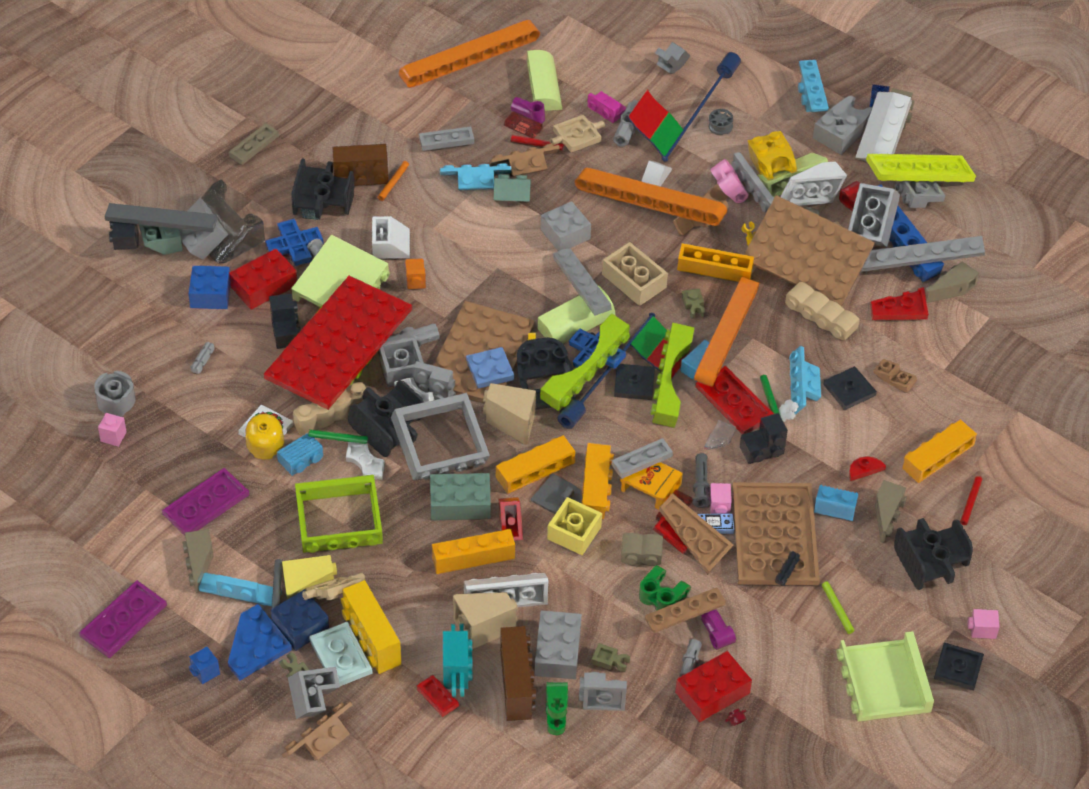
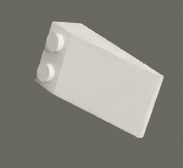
M836 162L820 163L790 177L781 198L798 206L833 203L847 175Z

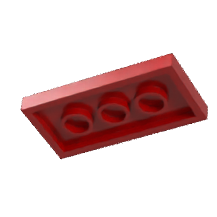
M726 365L720 369L712 387L696 382V388L741 434L757 429L760 426V419L762 417L774 414Z

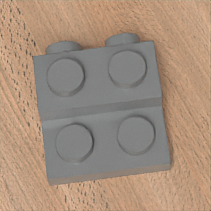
M897 181L895 184V190L902 195L903 203H907L910 208H926L928 202H944L946 196L936 181Z
M416 361L414 381L419 389L424 392H433L434 400L455 396L456 392L453 391L455 386L453 371Z
M584 673V677H580L579 701H583V710L625 711L627 681H607L606 673Z

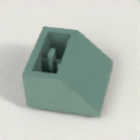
M499 174L498 178H494V200L530 201L531 179H527V175H516V178H509V175Z
M139 224L146 247L164 255L183 251L179 229Z

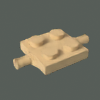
M584 115L553 125V131L557 137L551 138L550 143L554 145L563 143L570 152L577 151L601 142L602 136L598 133L597 129L605 127L603 120L592 123Z
M360 573L349 577H338L307 587L306 591L302 593L305 600L316 597V599L326 598L327 600L336 599L339 597L338 594L343 593L342 589L365 580V575Z

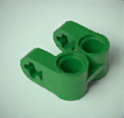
M658 565L653 567L644 579L641 580L639 589L640 601L645 605H654L656 611L685 600L691 590V585L682 580L673 589L669 587L662 588L660 583L666 575V570Z
M546 682L547 730L555 736L563 734L566 729L568 682ZM554 721H559V727H555Z

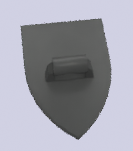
M552 473L531 498V501L556 514L567 497L582 503V491L575 485Z

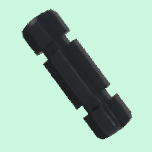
M794 551L789 553L788 559L785 560L780 572L776 576V584L781 586L786 584L787 579L796 567L795 565L800 560L799 553Z

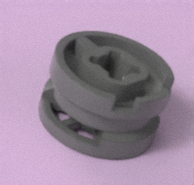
M726 109L713 110L709 115V130L716 135L729 134L733 129L732 113Z

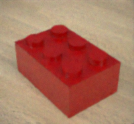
M277 249L229 272L231 288L250 310L269 301V296L280 295L292 289L297 282V271Z
M727 650L679 677L676 680L675 693L700 723L749 695L752 679Z

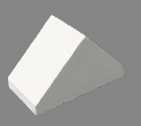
M649 161L642 182L661 186L672 171V168L658 162Z

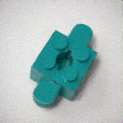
M464 623L459 624V631H455V624H451V631H443V686L446 689H452V697H456V689H460V697H464V689H468V681H473L472 639H468V631H464Z

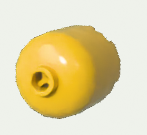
M258 414L247 423L245 439L249 452L255 458L262 460L272 459L273 456L277 455V451L284 446V434L279 420L273 415Z

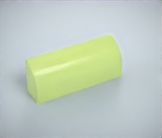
M544 50L527 51V67L533 102L541 101L544 104L545 111L562 110L553 56Z
M810 153L795 159L796 173H790L785 170L778 171L773 175L774 179L767 180L760 174L757 176L775 198L776 195H782L790 177L820 163L828 162L827 158Z
M598 285L611 303L612 310L594 316L579 295L539 316L538 330L544 337L555 338L564 344L580 328L588 331L603 323L611 313L615 315L613 303L605 291Z

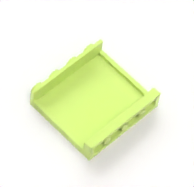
M331 235L293 286L292 297L298 302L301 298H304L321 307L349 275L380 289L381 283L385 282L390 275L388 263Z
M913 631L905 632L903 640L847 647L844 640H841L840 647L837 649V659L842 662V677L847 680V695L852 698L851 709L852 713L856 714L858 722L929 713L932 711L934 699Z

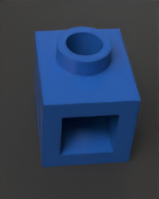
M208 647L189 656V670L194 677L198 678L201 684L220 675L218 660Z

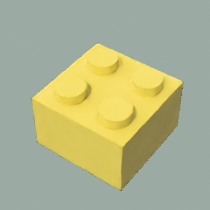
M567 497L548 524L547 539L583 556L601 528L602 513Z

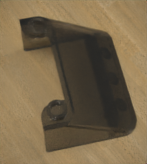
M222 179L212 184L201 197L212 213L217 214L218 221L228 233L209 254L217 263H227L265 241L264 223L260 217L254 214H247L242 219L225 202L227 185Z

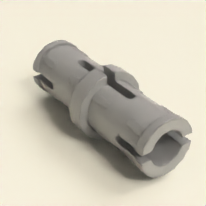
M695 639L689 640L687 652L682 658L683 665L679 677L694 670L695 666L698 665V655L702 646L700 641Z

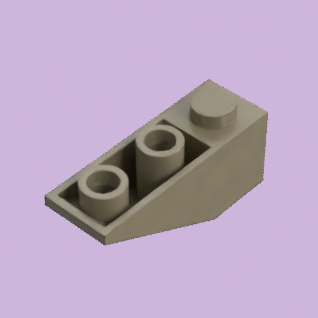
M963 261L957 266L954 265L947 274L941 275L936 283L930 284L926 288V302L930 303L965 295L977 285L979 273Z
M883 480L875 501V511L880 541L884 543L886 536H891L894 528L892 523L893 521H898L901 513L899 508H904L907 496H904L905 487Z
M209 529L185 533L186 541H182L184 553L189 555V557L185 558L187 570L191 569L192 571L191 574H188L190 586L194 585L196 593H199V585L203 575L207 573L214 557Z

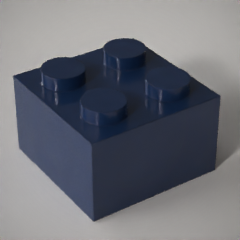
M305 589L271 609L273 623L295 651L310 643L309 636L329 629L328 615L313 598L307 600L303 598L302 593L306 591Z

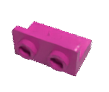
M602 91L597 95L588 94L587 107L612 123L620 119L627 108Z

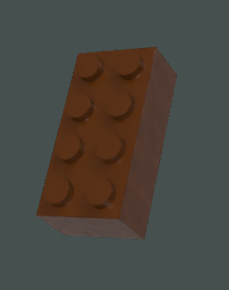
M525 626L500 628V655L506 721L532 720V711H536V688L533 683L534 669H532L533 660L532 652H530L531 638L530 634H526Z

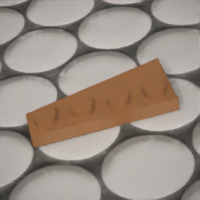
M674 494L660 506L659 511L708 575L731 550L733 544Z

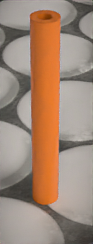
M407 161L402 162L378 195L380 201H384L408 168L409 163Z

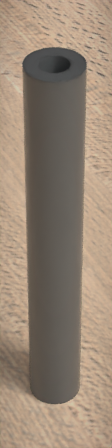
M276 559L274 565L272 609L280 605L283 567L281 559Z

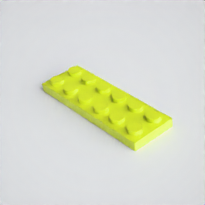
M867 154L866 157L867 163L878 180L954 181L964 183L974 182L976 175L961 155Z

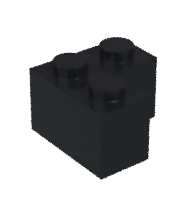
M109 221L110 229H112V231H109V242H113L114 250L139 248L138 224Z
M292 293L269 296L271 321L277 349L286 348L301 331V328L296 325L299 324L298 313H295L298 312L297 300L293 301Z
M776 413L762 417L759 430L741 435L739 447L748 464L758 463L784 454L788 430L780 414Z

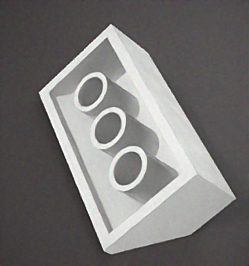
M894 92L877 93L855 157L856 159L866 161L867 154L895 153L912 104L911 97Z
M531 573L528 575L471 579L464 581V594L507 592L510 599L513 598L517 607L547 605L548 577L545 573Z

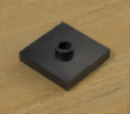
M619 364L616 371L614 397L652 400L655 367Z
M855 366L823 382L825 388L844 410L860 404L877 394L874 387Z
M944 642L934 679L974 691L984 654Z

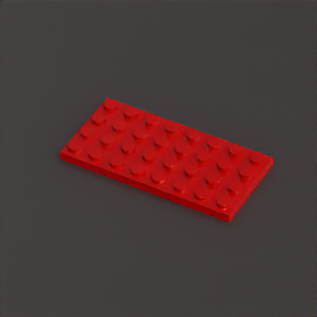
M349 275L265 371L264 379L329 410L412 311V304Z

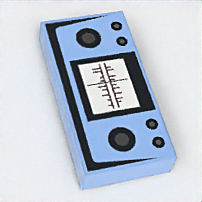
M698 514L720 534H734L733 514Z

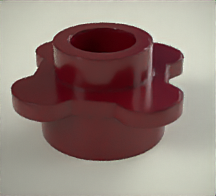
M739 708L728 713V719L725 721L730 722L731 726H736L747 720L744 714L747 710L740 711Z

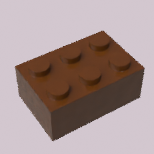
M386 144L332 147L334 177L348 178L350 171H353L354 186L388 183Z

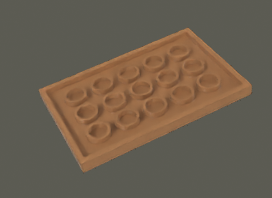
M776 195L744 255L754 257V266L795 286L799 282L806 283L814 291L822 293L829 300L843 306L875 242Z
M465 301L433 366L453 371V379H455L453 391L456 392L455 395L467 393L469 400L485 404L483 402L484 392L489 390V386L477 388L467 364L466 356L503 347L511 369L514 372L517 365L518 348L528 340V333H532L535 327V320ZM509 381L499 383L498 385L507 386Z
M733 482L738 584L779 585L775 582L776 576L780 572L785 560L788 559L789 553L794 551L800 554V560L795 565L796 567L785 585H819L812 484Z

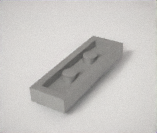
M471 127L419 133L422 151L474 144Z
M662 438L612 460V466L622 479L672 457L673 451Z

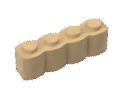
M799 282L786 294L785 303L791 310L800 312L805 319L816 322L820 328L830 331L835 338L845 341L858 328L860 319L854 313L844 310L838 303L829 300L822 293L814 291L806 283Z
M362 382L349 385L329 410L313 402L296 408L293 411L294 426L299 434L305 435L309 432V429L317 430V428L331 425L334 421L348 418L351 405H358L363 401L362 395L366 389L365 385Z

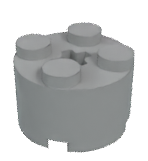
M114 371L112 374L104 373L95 381L97 407L102 412L122 417L134 406L136 401L134 386L128 374L121 371Z

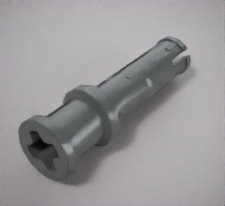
M699 453L695 456L696 483L693 485V492L695 493L693 505L698 508H705L710 505V498L708 497L710 485L707 482L708 456L704 453Z

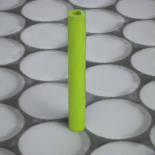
M828 581L822 583L821 586L847 634H852L855 630Z

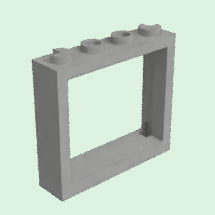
M467 393L394 410L391 416L413 480L423 478L427 480L430 478V474H448L454 470L461 472L471 466L477 468L485 464L490 456ZM462 409L477 453L421 466L405 421Z

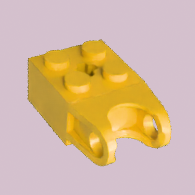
M774 131L768 135L757 136L747 140L750 159L759 174L763 175L767 180L774 179L773 175L778 171L797 172L792 148L781 131Z

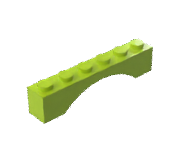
M611 313L600 325L599 341L590 358L570 372L552 376L541 388L540 399L557 411L563 406L566 407L571 401V397L581 391L583 384L586 381H590L598 368L601 369L605 365L609 356H613L617 352L618 347L622 343L627 342L630 337V325Z
M672 322L671 328L666 330L664 340H667V344H664L662 349V355H665L664 359L661 358L659 369L662 372L658 373L656 380L659 388H655L653 396L656 404H652L650 414L653 415L652 423L675 428L681 401L677 397L672 385L671 370L680 358L688 354L692 343L694 327Z

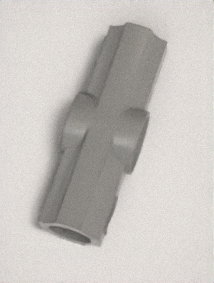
M633 100L629 102L625 112L621 115V122L613 138V142L617 146L624 147L628 145L632 134L636 131L628 116L639 101Z
M430 324L417 329L406 327L398 335L389 337L386 342L416 337L420 348L422 344L439 339V332L436 324Z

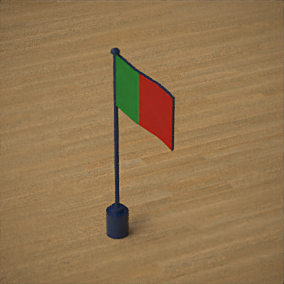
M728 52L717 67V72L720 76L684 129L654 99L648 89L632 110L628 119L661 154L662 161H668L669 155L721 79L732 77L741 63V58L736 53Z
M651 312L648 319L622 350L626 351L631 345L645 361L662 372L659 369L661 358L664 359L665 355H662L663 345L667 344V340H664L667 329L655 318V313ZM690 349L688 354L680 358L673 366L671 380L681 369L682 360L692 352ZM607 367L581 401L571 400L557 418L563 427L572 429L586 413L583 403L612 367Z

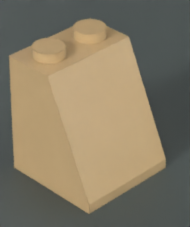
M490 383L489 390H485L483 402H485L483 414H486V422L521 443L528 445L535 418L536 391Z
M507 592L456 594L453 596V619L458 628L459 624L464 623V631H468V639H472V649L500 638L501 627H516V610H518L515 600L513 598L510 599Z

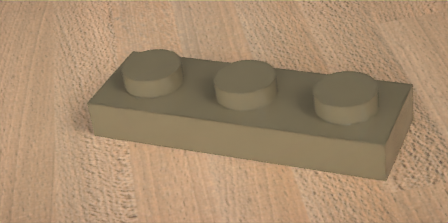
M265 123L229 151V157L243 165L279 137V131Z

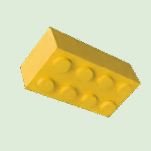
M363 580L342 589L343 598H341V603L344 607L342 615L345 621L350 622V628L355 637L358 636L362 651L367 652L370 666L372 668L375 667L378 674L401 665L400 640L366 581Z

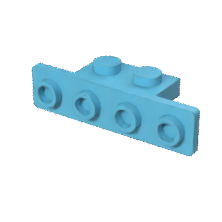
M816 60L799 61L802 78L801 83H798V91L802 93L801 103L805 105L806 112L828 111L829 107Z
M481 164L479 167L461 165L458 168H454L453 165H445L443 168H440V175H458V190L494 189V174L511 173V166H507V164H497V166L490 167L489 164Z
M802 346L793 351L789 357L791 400L799 406L797 411L794 412L795 415L806 406V397L815 401L821 398L820 368L805 361L804 347Z
M204 573L199 585V591L272 606L273 587L210 573Z

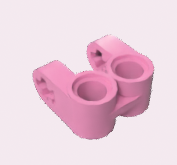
M723 159L710 169L722 191L735 203H742L748 198V192L739 180L736 171L726 159Z

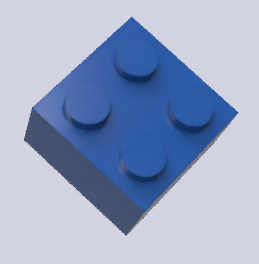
M192 265L188 293L190 308L228 309L231 288L230 267Z

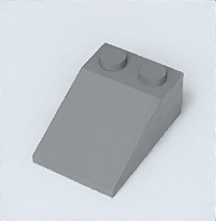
M199 198L188 210L189 212L213 214L202 198ZM218 220L214 232L179 229L181 240L191 254L202 260L228 235Z

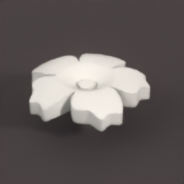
M790 399L786 400L779 408L780 416L784 422L786 419L793 420L796 416L794 412L799 407L796 402Z

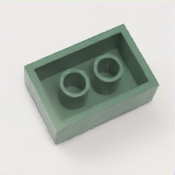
M490 473L430 474L431 520L491 519Z

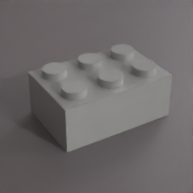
M860 183L848 230L875 242V245L887 247L900 194L892 188Z
M540 611L535 676L576 680L582 614Z

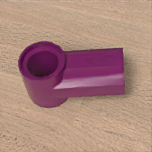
M519 97L514 98L511 111L530 118L533 124H541L545 121V108L541 101L529 102Z
M717 609L701 615V621L709 632L710 641L716 650L736 643V636L732 627L726 626Z

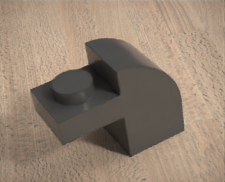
M674 42L670 44L666 51L658 48L655 52L659 57L657 65L671 74L681 69L690 57L686 50Z

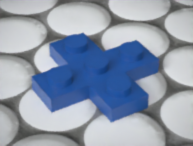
M295 219L277 223L281 236L265 240L268 252L277 249L282 255L289 254L294 266L312 262V256L307 247L312 240L320 239L324 244L318 227L300 231Z
M580 328L569 340L570 346L581 351L573 360L574 367L581 366L593 354L599 341L600 331L594 336ZM618 348L613 356H609L605 364L616 369L626 357V352Z

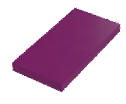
M223 468L164 508L162 514L185 536L187 532L200 530L249 496V490Z
M136 580L79 632V636L105 656L111 658L167 606V601Z

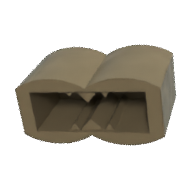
M624 533L622 537L621 562L628 565L639 563L646 564L647 566L660 565L663 536L657 534Z

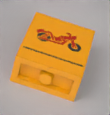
M659 462L620 479V482H622L621 491L625 492L629 486H632L656 498L655 508L659 510L660 506L672 494H675L682 485L683 473Z

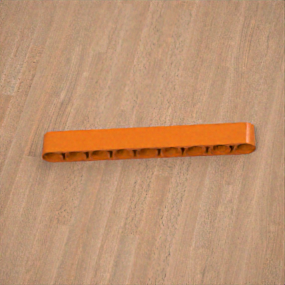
M525 20L407 64L400 68L398 74L406 86L412 88L532 43L539 38L540 31L531 20Z
M584 168L575 180V186L581 191L713 226L719 225L727 213V207L721 202L592 168Z
M741 277L694 376L695 381L713 386L756 296L759 282Z

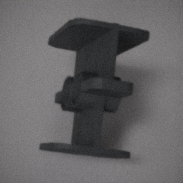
M302 158L291 193L293 215L297 214L298 208L315 210V218L320 219L323 208H327L330 205L345 207V214L348 215L354 198L353 171H350L348 178L334 177L333 162L328 161L326 169L307 167L305 159Z
M401 380L396 382L395 388L383 397L378 396L370 387H367L363 391V401L358 405H351L348 414V423L361 436H367V443L383 457H388L391 454V450L400 444L391 419L394 410L424 403L419 394ZM421 418L405 421L413 443L416 441L418 434L409 424L414 420L419 421Z
M921 518L917 521L916 529L905 532L900 527L895 535L894 549L917 590L923 588L924 582L943 577L947 584L953 583L955 571L951 565L961 562L966 567L970 564L973 553L972 541L957 519L953 520L950 528L935 531L929 528L924 518Z

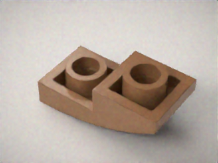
M883 359L873 370L874 374L883 381L906 393L917 382L916 375L900 370V364Z

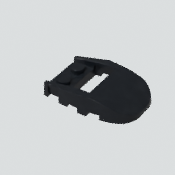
M544 337L527 340L518 348V376L522 389L529 390L527 384L529 379L556 376L574 370L572 363L570 364L565 346L555 338ZM541 388L534 389L536 391L535 410L552 408L540 399ZM573 395L571 400H576V397Z

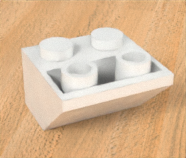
M391 216L372 217L373 256L379 259L410 258V229Z

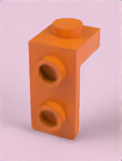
M406 259L407 289L426 288L424 259Z

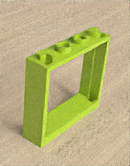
M374 475L295 483L303 553L383 544ZM370 493L375 530L307 537L303 501Z

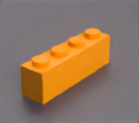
M682 243L677 270L739 282L741 277L751 279L754 257Z
M961 419L956 423H951L944 431L936 433L931 440L921 443L913 452H908L904 457L902 469L917 483H920L973 447L977 433Z
M564 435L553 438L543 445L536 446L530 451L520 453L508 461L501 462L496 466V479L506 493L509 494L574 464L576 451Z
M587 443L581 504L601 512L602 519H604L605 512L610 510V500H607V496L611 495L612 484H608V480H612L613 469H609V465H612L614 454L610 453L611 445Z
M511 529L432 544V559L436 574L515 559V542Z

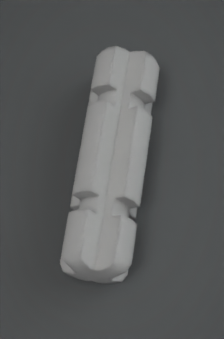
M206 342L195 362L191 365V372L199 374L202 371V367L205 366L211 356L210 354L215 349L213 343Z

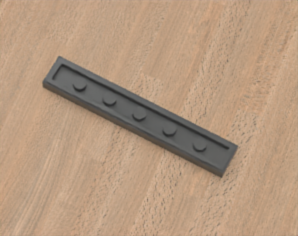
M109 203L104 216L105 221L214 232L218 220L217 214Z

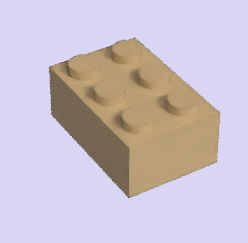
M631 242L603 259L602 275L639 306L667 288L668 273Z

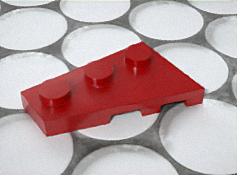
M924 287L918 288V291L912 293L909 291L903 292L901 296H888L873 300L870 304L872 320H928L929 314Z

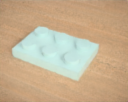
M348 622L309 636L310 643L323 668L336 667L340 686L372 674V668Z

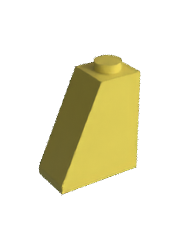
M331 555L282 561L287 600L302 590H306L307 587L334 579L333 575H337L336 562L332 563Z

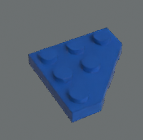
M259 604L241 613L231 648L228 667L239 681L292 651V645Z

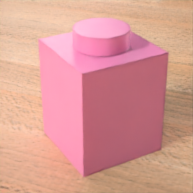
M106 413L98 426L100 441L119 447L126 434L124 418Z
M711 483L709 493L710 514H730L731 485Z
M973 609L972 617H968L967 624L968 629H971L972 638H997L999 631L998 610Z

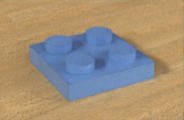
M503 347L466 356L467 364L478 389L490 386V383L499 384L514 380V373Z

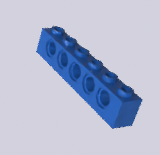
M897 206L889 238L893 247L927 243L901 208ZM939 261L909 266L912 268L915 276L919 277L923 283L939 275L944 263Z

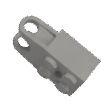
M853 96L846 97L834 105L815 123L813 139L841 155L862 136L872 107L863 110L855 109L853 106L856 98Z

